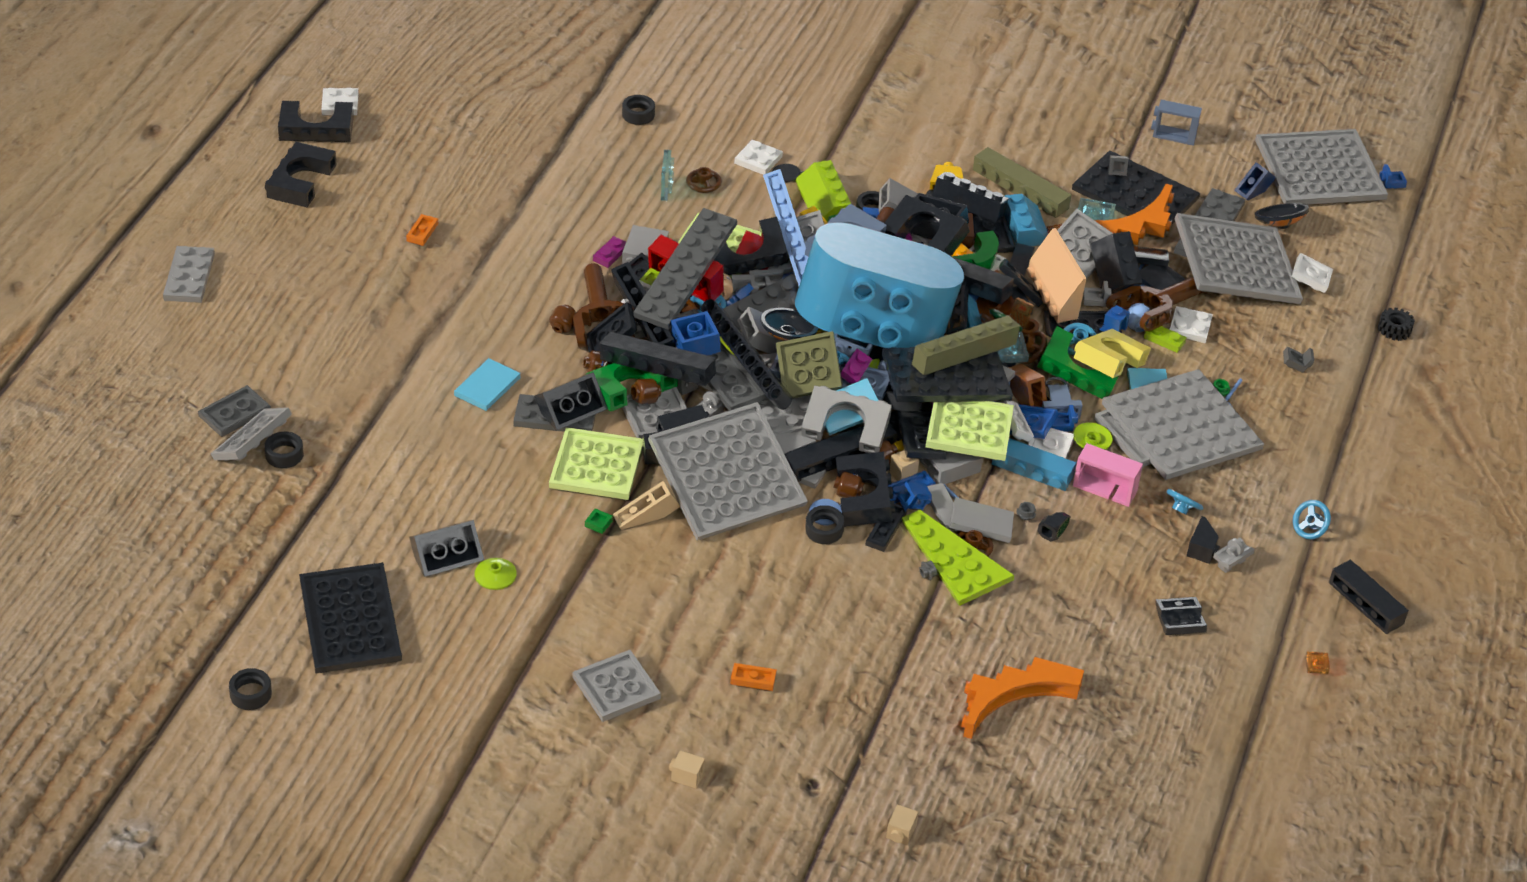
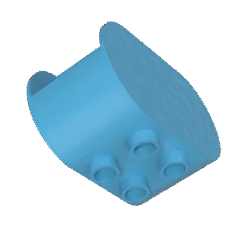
M828 223L816 231L795 298V307L808 322L827 332L833 331L834 334L837 333L844 337L884 348L915 347L916 345L944 337L964 279V272L955 259L934 247L853 224Z

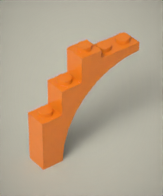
M1165 184L1162 192L1154 202L1135 214L1119 219L1094 221L1112 233L1130 231L1133 245L1137 246L1140 239H1144L1145 233L1164 238L1166 231H1170L1172 221H1169L1170 213L1168 212L1170 206L1168 204L1173 202V185Z
M1034 657L1032 665L1028 664L1026 671L1004 665L1002 673H997L996 679L973 674L971 682L967 681L964 693L967 694L966 703H968L967 711L969 714H964L961 727L965 728L963 737L972 739L978 726L988 715L999 707L1015 700L1035 696H1061L1077 700L1084 670Z

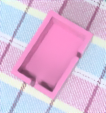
M1087 443L1078 457L1073 487L1109 499L1116 485H1120L1112 501L1129 507L1138 491L1143 463Z

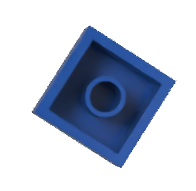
M707 311L670 320L671 334L677 348L703 355L721 352L719 332Z

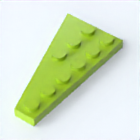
M917 510L902 517L904 526L928 561L930 560L934 563L937 574L959 606L1015 580L1012 573L923 511Z

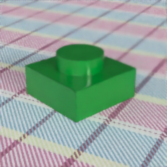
M594 509L585 520V527L603 534L613 522V516Z

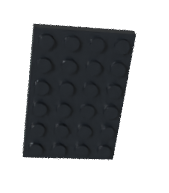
M1110 150L1072 184V190L1126 216L1135 214L1154 202L1162 192L1165 184L1173 185V202L1168 204L1170 206L1168 212L1170 213L1169 221H1172V224L1175 222L1174 218L1177 213L1184 214L1200 197V193L1192 188L1182 185L1130 159L1128 160L1127 176L1109 175L1110 155L1121 156Z
M915 347L883 348L882 356L896 402L1012 401L1013 394L998 351L923 375L912 365Z
M383 562L299 574L315 674L402 661V653Z

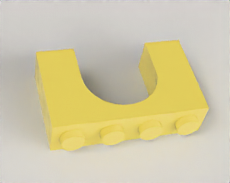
M1110 329L1079 341L1074 349L1076 352L1074 358L1114 378L1122 374L1125 363L1136 368L1145 365L1151 348L1114 329Z

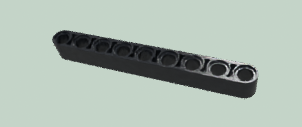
M713 299L706 300L701 306V311L709 313L721 338L766 397L779 409H787L792 403L790 393L727 312Z

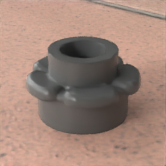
M1023 502L1017 508V515H1020V518L1023 520H1030L1036 517L1035 505L1030 502Z
M930 560L921 562V567H919L921 576L924 579L932 580L937 575L934 563Z

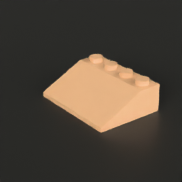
M1054 228L1031 257L1029 267L1027 268V275L1032 279L1036 291H1039L1042 296L1043 303L1049 308L1050 315L1055 318L1057 323L1078 319L1087 278L1059 232Z

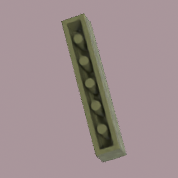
M987 147L974 156L973 170L1013 194H1024L1038 205L1039 209L1057 218L1070 208L1071 194L991 148Z
M1005 316L916 345L912 365L920 373L926 375L1016 345L1020 325L1011 317Z

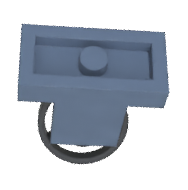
M1060 377L1048 379L1045 382V387L1048 388L1050 399L1047 397V401H1043L1042 408L1056 409L1058 413H1068L1069 405H1073L1074 411L1078 413V420H1080L1083 406L1082 401L1071 400L1068 383ZM1057 379L1062 381L1064 384L1050 385L1047 383L1051 380Z

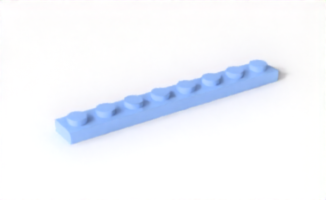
M778 169L764 174L763 177L779 221L798 285H800L808 256L805 255V242L782 172Z

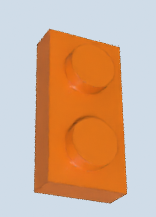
M421 214L406 235V241L424 246L438 226V218Z
M734 663L730 684L773 691L777 669Z

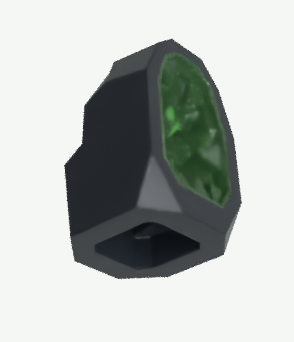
M1056 512L1048 515L1038 524L1037 531L1042 538L1050 542L1057 540L1066 530L1071 516L1065 512Z

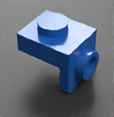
M1384 164L1383 170L1380 172V179L1385 189L1406 188L1407 181L1403 172H1391L1388 164Z
M1069 405L1068 413H1058V417L1051 428L1064 432H1073L1074 425L1078 423V413L1074 411V406Z

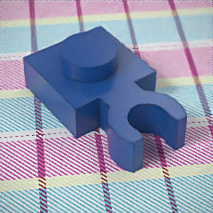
M748 283L735 292L726 301V307L749 296V293L754 289L751 284Z

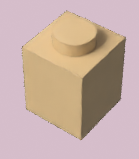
M905 450L891 455L889 472L897 481L918 473L919 460L917 458H906Z
M679 751L677 757L672 758L669 771H672L671 781L696 789L704 774L705 758Z
M897 804L888 823L886 838L896 843L908 845L917 826L918 811Z

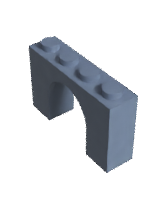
M849 204L845 209L842 208L837 216L832 217L828 221V223L853 224L885 233L887 226L852 204ZM815 235L810 236L805 242V255L808 257Z

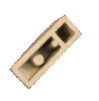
M662 481L615 512L613 516L619 528L623 530L665 518L680 508V505L673 491Z

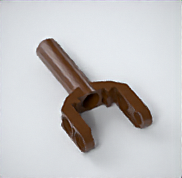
M596 263L588 264L584 269L589 304L581 307L573 316L578 349L587 346L585 325L591 326V322L603 321L624 304L619 301L608 300L602 268Z
M1194 277L1162 290L1147 286H1131L1110 295L1106 301V307L1109 310L1113 308L1116 300V305L1123 309L1130 308L1136 303L1148 305L1153 309L1144 313L1140 319L1139 326L1145 331H1151L1171 322L1172 305L1201 294L1204 291L1197 289Z

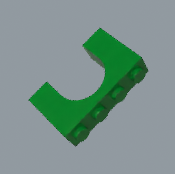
M1057 326L1037 367L1056 377L1063 378L1066 382L1101 399L1108 397L1119 376L1112 378L1096 369H1085L1075 364L1068 354V347L1074 334Z
M615 363L586 373L594 372L609 411H614L628 405L627 389L620 383L622 381L651 378L660 385L661 392L678 386V379Z

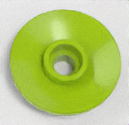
M1082 423L1075 428L1073 433L1074 440L1082 448L1088 443L1106 450L1111 446L1113 440L1110 431L1097 423Z
M503 558L486 559L478 564L475 569L477 583L490 590H500L509 587L517 576L515 566Z

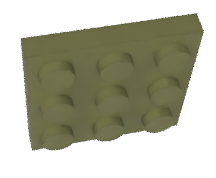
M833 331L776 343L781 382L792 396V399L812 395L814 386H826L831 390L843 388Z

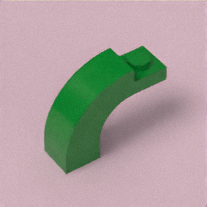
M994 231L976 233L974 243L976 252L953 257L991 270L995 264L998 252V238Z

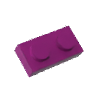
M613 236L593 255V262L609 268L622 255L626 241Z
M856 348L841 371V377L851 384L859 382L873 359Z

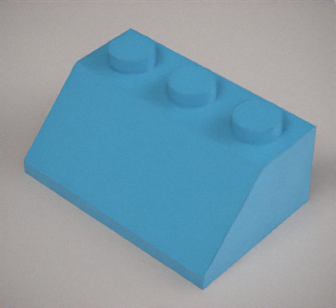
M1024 194L1005 195L1009 199L1004 216L1015 246L1017 243L1028 246H1040L1049 233L1038 205Z

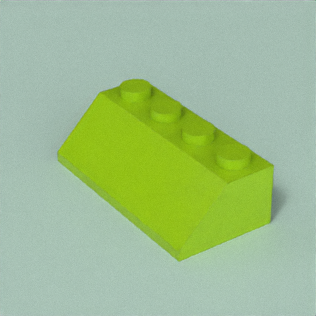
M831 160L814 162L796 178V184L807 208L815 206L821 211L826 221L829 216L839 214L842 208L845 209L851 204Z

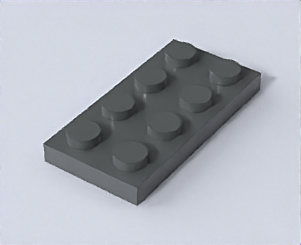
M519 395L513 420L514 427L565 432L566 427L555 430L543 417L534 395ZM596 414L566 427L593 431Z

